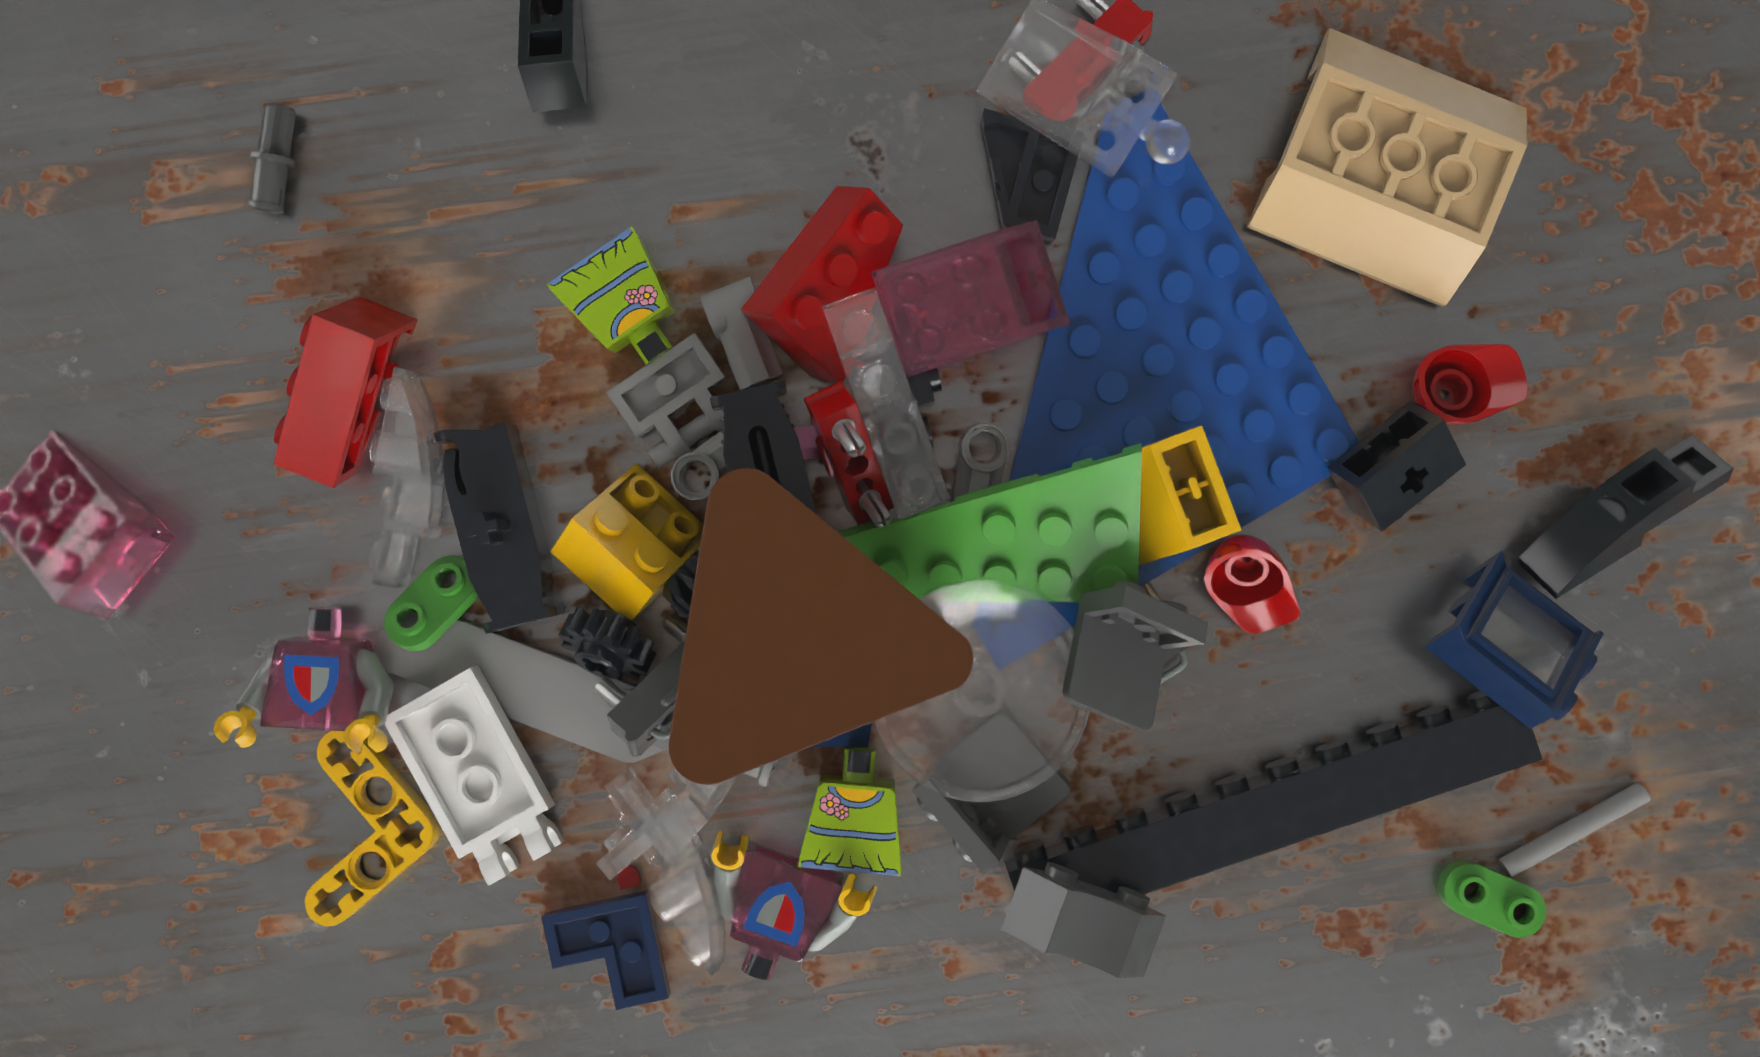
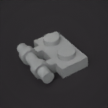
M693 333L606 392L636 437L640 438L656 427L664 440L647 452L658 468L675 457L679 459L680 456L693 452L691 449L693 445L715 430L719 433L723 429L721 421L723 410L713 411L710 398L713 395L709 390L727 378L696 333ZM696 400L704 413L678 429L670 417Z

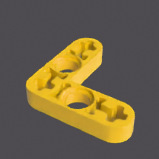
M348 726L334 729L322 737L317 747V759L322 769L373 827L375 832L316 881L307 891L304 900L305 910L311 920L325 927L336 926L353 915L431 849L438 841L440 835V824L431 808L382 751L376 753L368 746V737L363 741L361 754L357 755L351 751L350 755L359 767L370 761L374 768L360 774L355 781L351 778L350 774L360 769L349 758L340 762L335 756L340 749L336 740L340 743L344 742L343 735ZM372 777L384 778L391 785L392 797L387 805H376L367 797L366 786ZM404 801L408 808L399 814L410 825L417 821L423 825L424 829L419 834L423 843L417 838L410 842L405 840L402 834L408 828L399 815L390 821L384 815L398 808ZM372 851L378 853L385 860L386 872L381 879L373 880L362 873L360 860L365 852ZM349 880L350 884L355 888L338 902L339 907L335 906L328 910L323 904V901L328 897L327 893L334 892Z

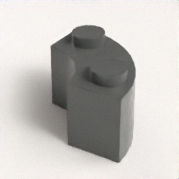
M1051 862L1047 863L1045 871L1023 867L1000 929L1001 931L1044 954L1058 955L1080 961L1117 978L1144 977L1166 915L1148 907L1149 897L1121 886L1118 888L1117 893H1113L1077 880L1078 873Z

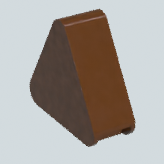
M751 468L730 471L714 484L707 501L669 737L671 761L683 777L694 783L702 785L718 784L958 689L967 680L972 670L973 652L971 645L965 636L768 474Z

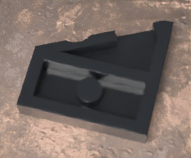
M984 108L981 124L1002 229L1054 242L1084 135Z

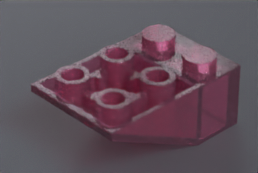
M1037 220L987 233L871 272L906 378L1032 339L1070 324Z
M54 430L31 452L24 465L6 487L0 491V531L56 604L107 620L176 538L149 506L69 440Z

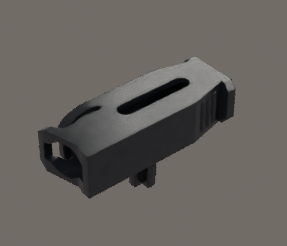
M785 381L773 382L711 397L710 402L713 411L723 410V417L721 418L723 440H721V444L723 446V457L727 473L741 468L760 470L768 474L816 514L799 439L794 430L795 426L790 423L789 414L785 413L784 404H781L778 397L787 394Z
M503 422L485 430H440L435 432L436 443H455L458 449L445 450L443 457L444 483L469 580L480 601L483 603L485 611H487L492 620L483 624L485 633L488 634L564 614L562 603L553 605L552 557L517 425Z

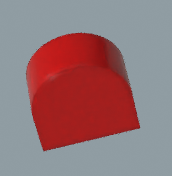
M624 865L617 874L620 890L642 883L639 870L634 865Z

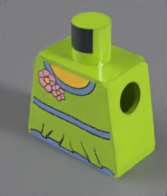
M632 226L547 283V286L555 296L611 352L616 353L632 344L647 365L673 348L658 325L675 313V309L644 241Z
M845 747L842 775L821 774L799 856L798 867L901 876L895 781L874 778L875 749Z

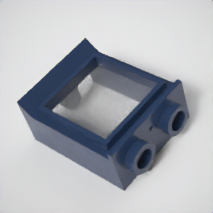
M1501 550L1467 574L1464 582L1471 586L1472 589L1460 596L1448 610L1456 618L1454 624L1431 638L1425 648L1531 729L1551 718L1560 720L1574 707L1578 699V695L1574 691L1579 681L1595 666L1598 657L1594 652L1604 633L1600 630L1595 633L1511 570L1506 565L1504 554Z

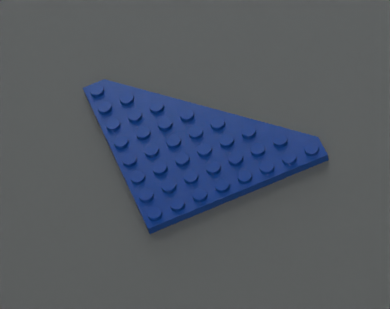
M1152 87L1105 113L1102 119L1094 156L1085 183L1077 221L1068 248L1053 313L1050 317L1035 382L1032 386L1008 481L1036 473L1043 476L1071 468L1072 463L1091 457H1093L1094 461L1122 453V448L1142 443L1143 447L1202 425L1238 522L1242 528L1329 477L1331 474L1327 466L1359 441ZM1223 538L1185 552L1139 565L1138 584L1143 586ZM977 600L971 624L998 669H1001L1076 624L1080 603Z

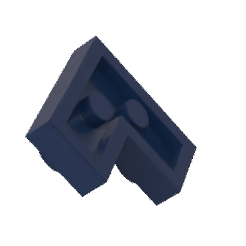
M649 890L552 910L542 915L541 919L552 969L605 958L616 1010L669 998L671 990Z

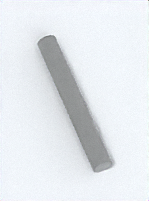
M1637 782L1498 859V862L1505 874L1512 878L1651 800L1647 790Z

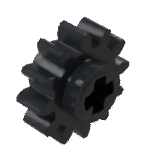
M577 607L573 614L569 613L558 634L564 640L561 645L562 648L576 652L574 657L576 662L586 671L602 678H618L621 680L623 674H625L630 679L638 681L641 675L646 676L656 656V652L652 650L655 643L650 639L639 637L642 629L631 619L615 611L594 608L592 613L589 614L584 609Z

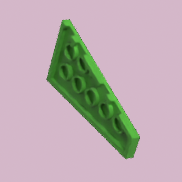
M1142 443L1122 448V453L1095 461L1091 457L1074 462L1071 468L1043 476L1036 473L957 496L953 502L928 508L926 505L908 511L907 515L892 519L888 525L882 522L883 528L875 526L873 521L837 532L917 598L1080 603L1081 593L1112 588L1115 582L1121 581L1138 584Z

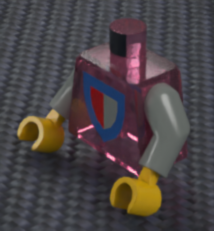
M309 607L307 636H296L277 641L275 647L270 650L237 702V711L225 712L215 721L214 734L222 743L228 741L231 732L241 727L236 734L235 742L241 748L249 747L256 741L257 736L256 729L251 723L253 720L261 718L260 726L345 731L343 735L344 742L357 755L361 754L363 741L368 737V746L378 753L383 751L388 744L387 736L379 726L384 725L386 722L394 683L378 655L373 652L372 644L368 639L341 638L342 608Z
M718 831L711 854L712 861L715 864L714 886L721 916L732 924L730 937L749 944L741 968L749 976L761 980H771L779 956L801 962L808 951H821L847 931L858 916L864 915L869 911L877 891V886L873 885L868 892L856 890L853 887L857 877L856 874H849L843 886L844 874L833 870L798 867L799 858L752 841L748 845V836L743 834L739 845H728L722 839L724 831Z

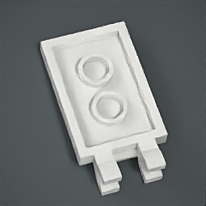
M478 665L470 667L387 715L385 726L458 859L473 852L488 886L506 877L511 871L521 866L513 851L504 842L521 833L533 861L565 842L556 825L543 814L544 811L553 807L555 803Z

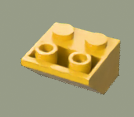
M1202 425L1142 447L1139 565L1185 552L1241 531Z
M636 463L570 520L550 552L615 612L633 621L663 592L664 585L668 582V579L700 547L704 524Z

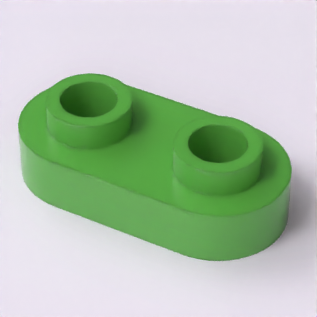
M449 555L435 560L390 605L385 614L384 627L388 637L394 643L408 651H421L431 647L476 601L478 594L469 580L464 558ZM449 574H456L455 584L450 588H442L444 577ZM410 613H418L416 624L410 628H404L403 623L406 616Z
M1465 859L1453 861L1444 867L1438 877V894L1447 907L1464 917L1515 938L1531 936L1541 928L1545 921L1546 905L1542 896L1535 889L1474 861ZM1476 882L1478 886L1477 893L1472 898L1466 899L1464 896L1465 887L1469 883ZM1525 903V915L1520 919H1514L1513 911L1515 907Z

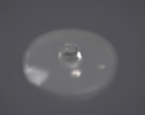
M984 579L954 582L934 589L918 598L967 638L973 652V666L969 677L958 689L875 721L881 740L891 757L902 770L922 786L935 793L961 801L992 802L1005 800L1030 791L1045 782L1065 764L1074 752L1083 735L1090 713L1088 710L1068 703L1062 693L1074 634L1071 625L1052 605L1028 590L1001 581Z

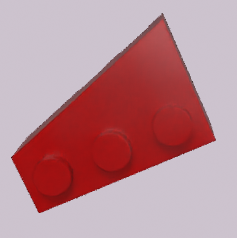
M836 186L741 310L810 377L831 383H837L841 380L844 382L903 224L870 188Z
M360 296L317 312L309 317L300 334V345L304 347L300 364L292 372L287 384V395L291 396L287 414L280 420L274 433V443L278 445L273 464L332 488L354 476L358 471L381 413L374 410L382 380L386 378L394 381L399 369V365L391 363L390 360L400 335L404 332L412 335L418 319Z

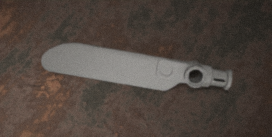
M418 617L404 620V628L414 626ZM458 619L431 647L421 651H408L401 648L388 637L385 628L380 630L375 638L373 652L378 655L386 671L434 689L470 667L478 665L509 719L622 762L635 763L663 750L669 751V739H657L641 756L633 757L630 754L628 745L611 729L607 714L613 708L595 692L596 684L599 682L602 685V677L586 671L578 663L497 632L486 634L484 627L462 619ZM618 678L610 679L627 695L637 686ZM778 760L744 774L757 778L758 785L767 788Z

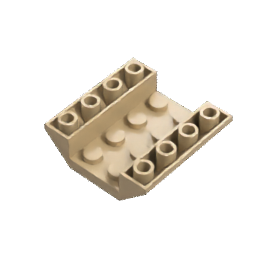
M1329 28L1325 33L1307 80L1312 82L1281 160L1277 169L1266 178L1247 228L1444 307L1448 304L1487 246L1528 146L1527 108Z

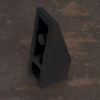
M520 0L518 69L533 112L586 107L587 67L581 0Z

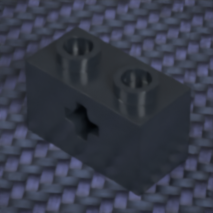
M1410 400L1327 466V469L1349 508L1383 532L1462 469L1466 463L1444 419Z

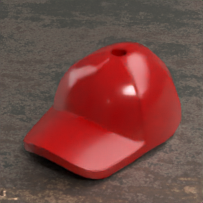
M1460 344L1442 347L1429 353L1415 371L1412 393L1416 404L1444 419L1446 424L1462 425L1478 422L1521 403L1528 396V383L1519 355L1509 345ZM1440 392L1446 395V399L1440 396Z
M1234 535L1219 544L1213 551L1204 573L1207 591L1211 598L1241 629L1247 633L1257 634L1293 622L1299 618L1300 606L1289 571L1277 551L1267 542L1252 535Z

